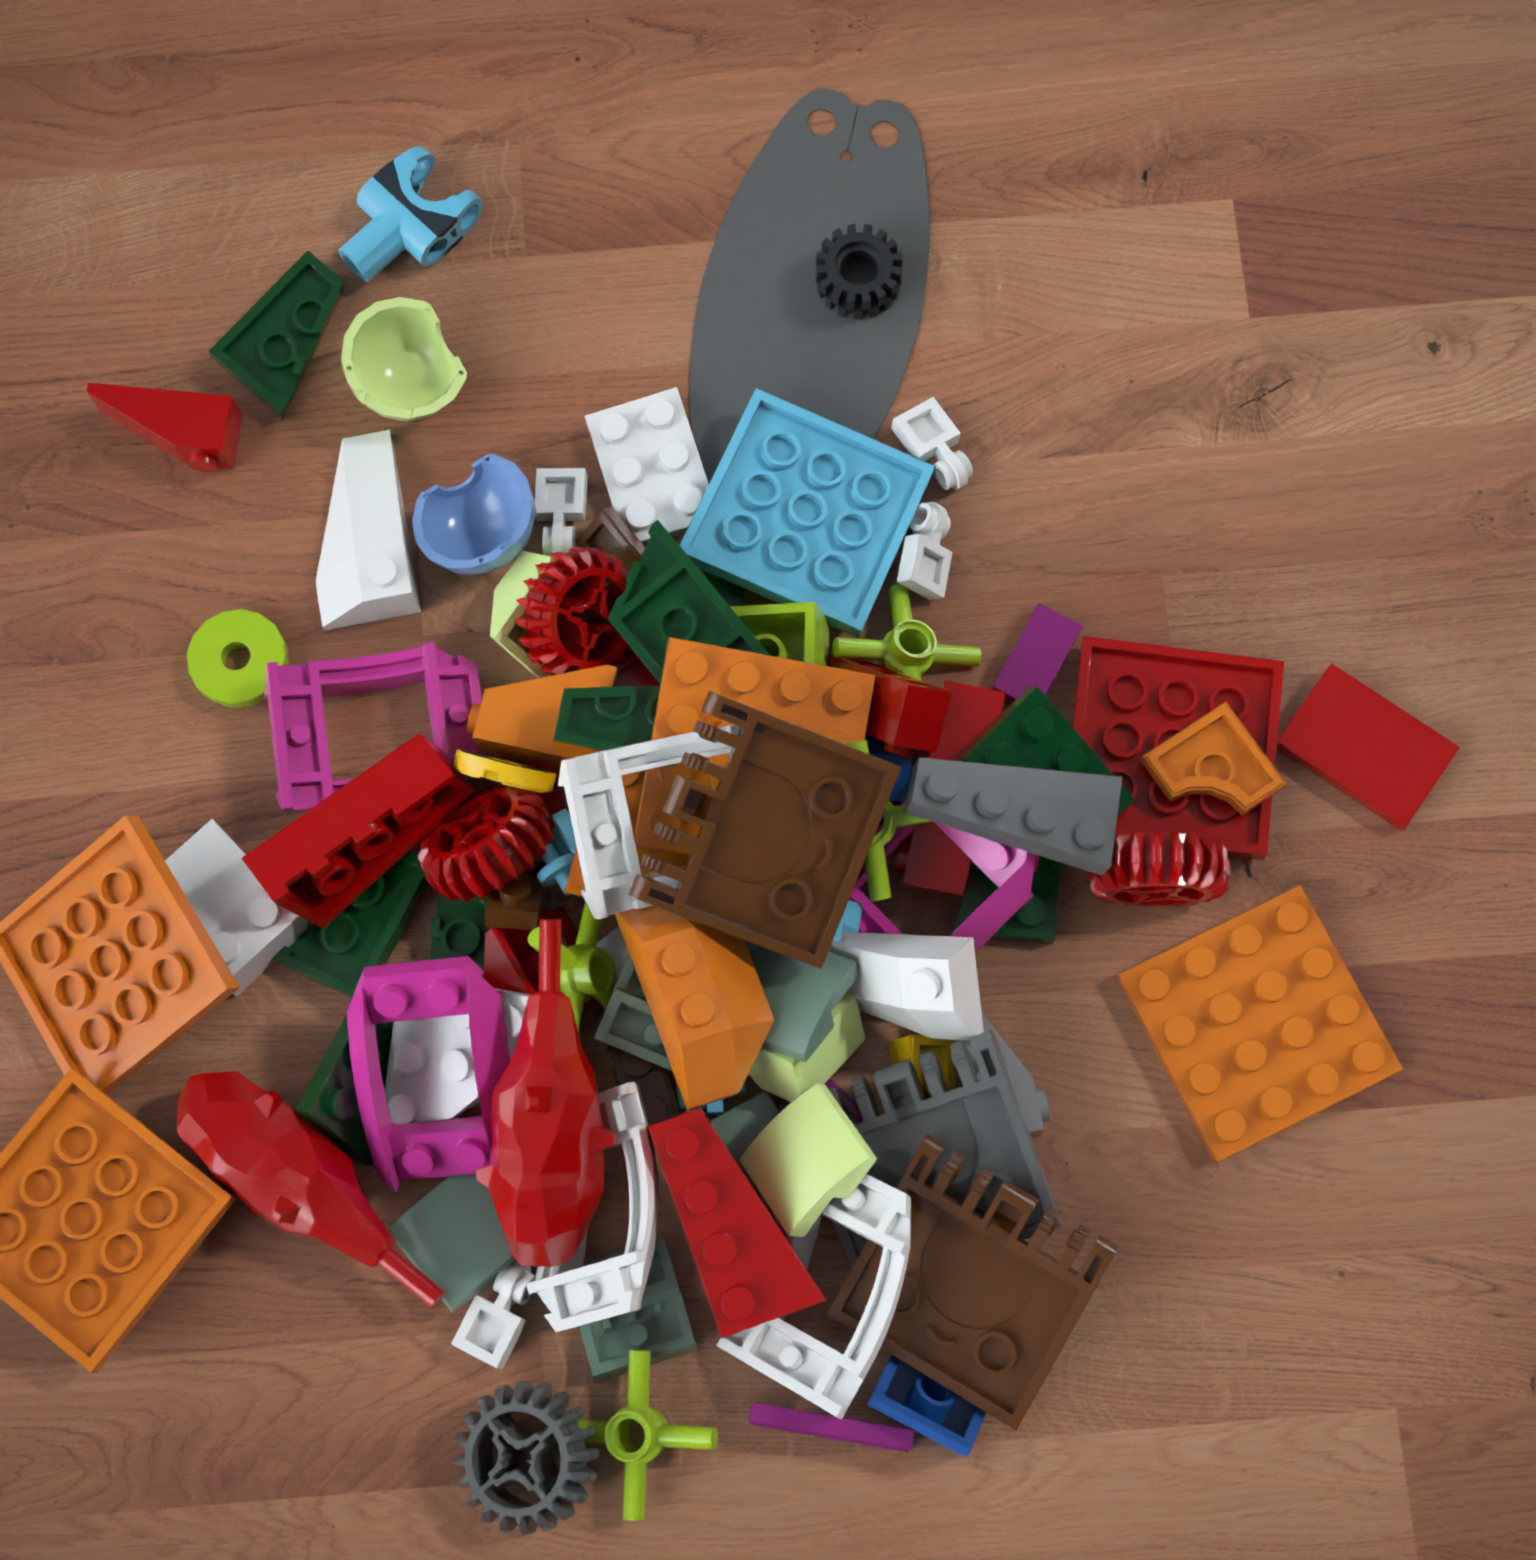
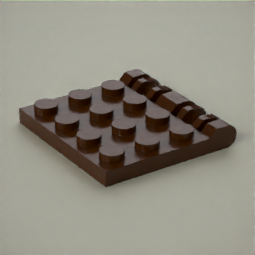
M708 691L701 711L740 726L737 735L697 720L693 732L698 733L700 738L713 743L720 742L732 747L725 767L710 762L709 758L697 753L689 754L684 752L681 764L720 780L716 790L675 775L662 811L699 825L701 828L696 837L682 830L657 822L653 834L657 835L660 840L673 845H682L692 849L685 868L670 863L668 859L661 856L644 854L640 864L642 867L677 880L679 884L676 889L665 883L636 874L629 895L643 902L822 969L901 767Z
M927 1134L896 1189L911 1197L910 1251L897 1306L880 1348L1017 1431L1119 1246L1100 1235L1080 1271L1072 1269L1071 1266L1090 1234V1229L1081 1224L1077 1229H1074L1066 1243V1250L1061 1259L1057 1260L1040 1249L1048 1236H1051L1057 1227L1061 1212L1050 1206L1030 1242L1023 1240L1019 1236L1036 1208L1039 1199L1005 1180L986 1215H981L975 1210L985 1195L995 1173L986 1168L978 1173L970 1186V1192L964 1203L946 1194V1191L961 1172L965 1156L954 1150L934 1186L927 1183V1180L933 1173L947 1145ZM869 1239L827 1313L828 1316L854 1332L869 1301L883 1252L882 1246Z

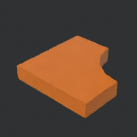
M1227 702L1145 754L1141 759L1142 764L1170 802L1186 795H1211L1228 802L1242 816L1284 789L1287 785Z

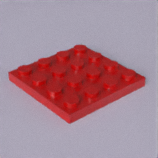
M1083 636L1072 727L1113 775L1122 777V785L1135 799L1117 817L1115 838L1120 834L1132 835L1137 832L1154 833L1159 831L1171 833L1176 831L1182 834L1195 833L1197 836H1209L1223 843L1224 847L1227 848V856L1264 860L1267 857L1272 797L1243 816L1228 802L1211 795H1186L1170 802L1142 764L1141 759L1145 754L1227 702L1275 767L1285 661Z

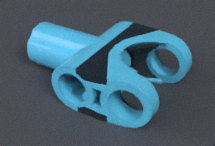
M412 147L387 163L363 185L358 194L357 205L372 220L338 249V253L348 268L363 282L368 283L405 249L424 267L436 264L463 239L481 213L483 201L472 190L463 191L457 196L452 195L440 201H429L419 196L420 190L425 185L424 181L430 175L435 165V157L425 147Z

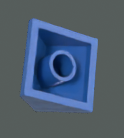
M892 1354L866 1406L911 1430H915L920 1435L962 1457H968L987 1413Z

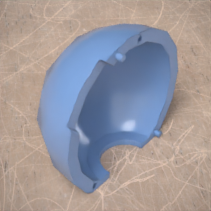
M487 454L472 463V474L460 485L441 487L436 484L428 490L421 492L416 500L412 518L416 544L429 560L457 574L474 576L499 569L519 556L530 539L537 511L528 479L514 462L495 454Z

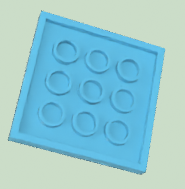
M756 388L679 546L699 569L779 604L816 602L825 614L829 626L859 638L935 466Z

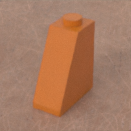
M603 665L487 688L484 690L481 704L473 703L467 723V733L473 734L472 738L476 750L479 752L558 769L561 768L562 760L600 752L599 750L555 742L553 737L563 689L615 687L618 685L617 667Z

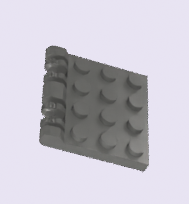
M992 1030L970 1037L971 1046L983 1079H977L976 1069L964 1041L961 1040L952 1043L950 1046L953 1063L958 1070L963 1086L946 1090L940 1063L931 1051L919 1057L932 1096L924 1099L922 1085L910 1059L874 1072V1081L886 1112L882 1115L878 1113L877 1102L865 1076L851 1081L853 1096L863 1118L862 1122L856 1123L854 1126L877 1158L867 1172L868 1175L896 1188L918 1147L928 1134L947 1145L937 1166L927 1180V1183L934 1186L954 1150L965 1156L961 1172L946 1191V1194L964 1203L970 1192V1186L978 1173L984 1168L995 1173L985 1195L975 1210L981 1215H986L1005 1180L1039 1199L1036 1208L1019 1236L1023 1240L1034 1235L1050 1206L1058 1210L1007 1073L1003 1054ZM835 1087L828 1088L845 1112L840 1094L837 1093ZM1059 1216V1223L1055 1229H1058L1063 1225L1061 1216ZM834 1222L849 1267L852 1269L868 1239Z

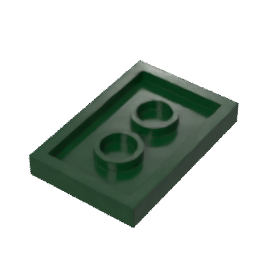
M1029 686L958 757L961 762L1114 776L1038 686ZM1121 785L1118 816L1135 800L1123 785ZM1047 858L1056 870L1065 871L1070 866Z

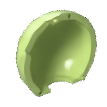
M397 297L375 302L356 315L344 334L341 364L346 380L355 397L382 417L405 422L430 417L453 401L466 381L467 372L458 356L455 357L448 349L441 333L440 321L431 304L425 301Z

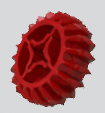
M572 547L568 548L567 553L559 551L551 553L550 564L544 562L535 564L538 579L529 578L523 580L530 592L528 597L516 600L520 606L525 607V615L514 620L519 627L526 628V631L518 641L523 646L530 648L527 658L533 663L539 664L540 670L546 675L553 676L603 665L612 666V662L626 666L623 653L625 650L629 652L633 650L607 619L617 597L622 595L626 589V578L630 572V569L622 567L623 561L619 560L618 557L608 555L603 550L589 548L588 550ZM573 611L591 615V618H578L571 616V613Z
M502 783L496 788L487 786L483 792L477 795L471 794L467 800L462 802L428 833L429 836L420 843L421 851L417 857L425 873V878L433 889L439 891L441 896H446L450 901L461 899L463 902L471 901L476 896L482 899L486 898L495 889L502 891L505 884L512 880H518V876L525 870L533 869V861L546 853L545 846L550 844L554 838L551 832L555 825L541 796L534 791L511 787Z
M1155 831L1154 833L1137 832L1132 835L1120 834L1114 839L1111 867L1103 876L1088 871V880L1091 882V892L1097 898L1108 901L1111 904L1121 903L1125 906L1134 905L1141 907L1196 905L1199 902H1210L1213 899H1218L1225 894V891L1228 890V878H1230V861L1227 860V848L1224 847V844L1209 836H1197L1195 833L1182 834L1176 831L1171 833Z

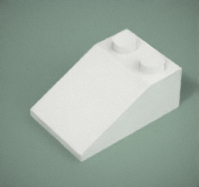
M211 819L167 858L165 862L240 988L233 993L237 997L276 962L272 958L285 945L290 948L309 929L306 926L309 921L272 901L241 859L246 854Z

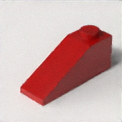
M88 382L86 392L100 412L189 467L202 472H214L217 470V467L234 469L243 415L232 396Z
M828 654L829 667L875 675L866 734L884 741V751L905 757H914L915 749L931 752L937 751L950 691L868 660L837 658L833 654Z

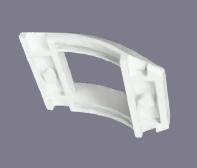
M733 724L717 728L737 735L740 726ZM690 732L561 761L558 786H563L565 789L585 889L580 890L594 919L606 918L608 915L633 908L641 909L653 906L629 895L636 874H642L621 775L680 763L684 752L689 754L694 752L704 757L730 754L731 746L720 742L713 743L700 738L698 733ZM656 872L643 875L676 889L679 881Z
M636 1082L625 1083L598 1093L602 1125L616 1134V1144L602 1151L622 1145L626 1161L629 1185V1227L624 1255L582 1267L586 1249V1231L575 1256L565 1264L554 1267L538 1266L535 1281L527 1283L528 1293H537L551 1313L544 1316L556 1332L641 1310L642 1296L649 1276L657 1236L659 1180L654 1144L648 1128V1118L640 1085Z
M868 1174L864 1176L849 1199L833 1197L805 1237L788 1236L779 1220H776V1223L806 1268H808L822 1215L883 1247L880 1266L869 1301L845 1353H839L786 1323L784 1320L787 1315L735 1333L727 1339L720 1338L716 1345L841 1420L874 1362L889 1329L903 1285L910 1251L911 1197Z

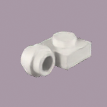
M934 397L893 418L891 429L911 456L922 461H927L932 457L937 459L938 462L933 464L935 466L933 474L943 489L953 488L958 490L967 485L968 478L973 476L972 465L962 451L952 452L949 449L959 442L961 433Z
M585 468L536 469V521H553L552 526L543 528L542 546L545 556H551V553L558 551L567 553L568 548L576 547L574 526H566V521H585L588 477Z
M936 502L918 504L910 522L914 535L905 536L897 583L928 600L944 598L953 553L940 545V540L947 535L950 529L951 520L947 510Z
M517 1262L515 1265L510 1264L500 1271L493 1285V1290L499 1293L495 1303L475 1295L451 1345L497 1369L503 1370L527 1322L526 1319L509 1310L515 1303L524 1305L531 1298L532 1294L528 1293L527 1283L535 1281L536 1276L531 1273V1267L522 1266Z

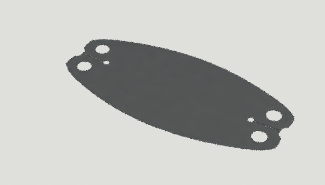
M820 88L811 91L801 98L777 125L754 160L733 198L719 230L703 278L693 331L690 362L692 434L708 484L756 388L869 438L874 439L892 405L914 345L920 323L928 272L930 216L924 153L917 125L909 110L903 104L877 100L868 106L859 105L858 108V104L851 103L843 93ZM825 109L835 115L837 120L836 127L830 134L816 135L809 130L807 119L813 111ZM888 121L898 128L899 139L893 146L882 148L876 146L871 141L870 130L876 123ZM848 150L852 154V159L848 162L842 161L840 158L841 153ZM856 224V232H863L864 224L872 225V235L875 236L881 228L887 232V242L894 239L898 244L897 253L901 252L902 281L897 299L892 298V305L886 311L879 306L878 316L870 318L868 310L863 311L862 319H854V311L848 310L846 318L838 315V306L835 305L830 310L825 305V297L820 298L817 291L816 257L817 252L821 251V243L825 238L832 241V232L840 228L843 235H846L847 225ZM853 259L847 261L842 266L840 273L845 281L862 285L872 282L877 276L878 271L875 265L868 260Z

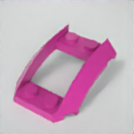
M435 642L424 643L421 647L393 653L348 659L308 661L305 665L278 666L277 662L267 663L264 700H268L278 786L275 797L281 810L312 809L353 780H332L322 697L352 695L425 682L433 743L444 751L452 763H454L457 749L490 755L477 751L472 738L473 734L467 733V723L473 703L481 704L482 702L477 664L460 655H457L456 658L436 648ZM462 774L465 778L469 777V775Z
M884 822L877 828L875 835L883 829ZM934 822L999 887L950 935L952 937H973L976 953L1034 896L1031 893L1033 873L1038 870L1039 855ZM919 824L897 827L890 841L883 845L885 858ZM864 862L849 901L860 902L862 905L858 932L902 934L859 889L867 880Z
M469 956L364 967L347 1010L353 1080L364 1132L377 1177L395 1193L401 1180L476 1174L477 1169L490 1164L493 1139L491 1127L492 1093L510 1062L504 1014L505 995L503 990L496 991L482 977L484 971ZM469 1014L473 1065L482 1116L393 1125L381 1075L375 1024Z

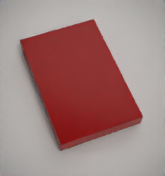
M1332 663L1277 740L1278 750L1400 831L1407 827L1460 748Z

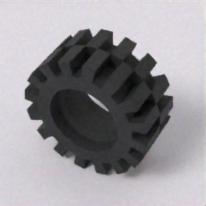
M856 224L847 225L846 235H843L840 228L832 232V241L825 238L821 243V251L817 252L816 257L817 291L820 298L825 297V305L830 310L837 305L838 315L845 318L848 310L854 311V319H862V313L865 310H868L870 318L878 316L879 306L885 311L891 307L892 298L897 299L902 281L903 259L901 252L897 253L898 244L896 241L891 239L887 242V232L881 228L876 236L872 235V225L864 224L863 232H856ZM864 259L872 262L877 268L878 273L872 282L856 285L845 281L840 270L847 261Z

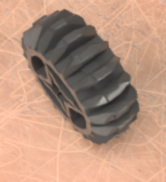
M519 1381L516 1383L514 1390L508 1384L496 1387L495 1398L490 1395L480 1397L477 1401L480 1413L472 1411L466 1413L465 1417H463L471 1432L458 1433L454 1438L459 1445L465 1447V1453L454 1456L451 1462L457 1466H465L466 1475L461 1476L455 1485L460 1488L471 1486L473 1493L468 1497L465 1505L472 1508L483 1503L484 1508L481 1521L490 1523L499 1517L500 1531L507 1533L513 1531L518 1525L522 1535H529L536 1532L537 1526L543 1531L555 1528L557 1526V1517L565 1521L575 1515L573 1503L581 1504L586 1502L589 1494L581 1483L593 1482L598 1476L593 1469L586 1467V1461L597 1459L600 1452L595 1448L586 1449L585 1439L595 1435L596 1429L592 1426L580 1429L578 1422L583 1418L586 1410L582 1407H576L567 1411L570 1394L559 1392L552 1397V1386L548 1383H540L533 1389L530 1381ZM517 1411L529 1413L541 1419L548 1427L543 1431L533 1434L524 1424L517 1425L511 1415ZM493 1442L498 1450V1460L495 1467L492 1461ZM537 1445L530 1451L531 1460L526 1461L531 1465L515 1469L522 1463L520 1455L525 1454L521 1449ZM558 1445L561 1456L559 1473L553 1463V1455ZM519 1481L528 1491L535 1490L541 1501L529 1502L519 1499L507 1491L505 1486Z

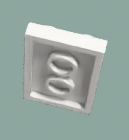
M675 387L586 415L587 426L613 508L643 546L646 547L651 537L648 531L656 520H659L673 538L685 535L709 484L678 388Z

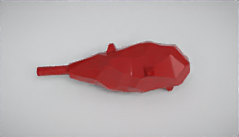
M540 919L538 991L528 996L515 1051L505 1072L493 1089L491 1107L493 1139L490 1164L476 1170V1180L489 1188L511 1254L522 1266L554 1267L565 1264L575 1256L604 1191L605 1163L602 1150L616 1144V1134L602 1125L595 1072L582 1049L570 998L560 990L561 919Z
M238 1071L201 1073L189 1077L178 1099L177 1131L179 1137L209 1169L214 1178L247 1205L248 1211L255 1218L261 1216L286 1234L321 1240L371 1268L379 1265L429 1308L433 1309L439 1304L446 1292L393 1248L395 1243L394 1236L362 1194L351 1159L298 1113L295 1108L281 1101L280 1096L273 1090L266 1092Z

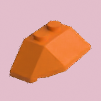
M654 905L615 913L687 1111L737 1095L775 1020L745 941Z

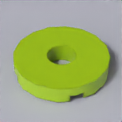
M244 609L223 611L206 620L192 636L187 651L188 672L198 690L212 701L230 708L254 706L264 700L267 663L277 662L278 666L289 665L287 644L276 625L262 614ZM238 648L250 650L251 657L245 667L239 670H232L226 667V659L230 652Z

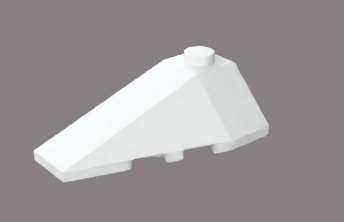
M390 430L342 439L316 576V589L324 631L421 612Z
M858 932L857 934L842 933L841 942L832 941L829 949L830 953L856 961L859 977L847 992L856 995L860 1011L934 1039L970 1041V1037L984 1032L973 937Z

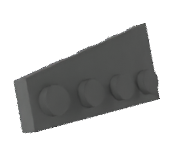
M919 758L912 767L904 813L1103 876L1111 867L1122 777Z

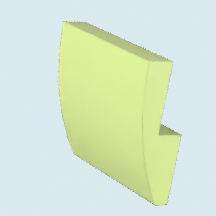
M817 1083L783 1109L760 1132L739 1160L788 1236L805 1237L833 1197L849 1199L877 1158L827 1086Z

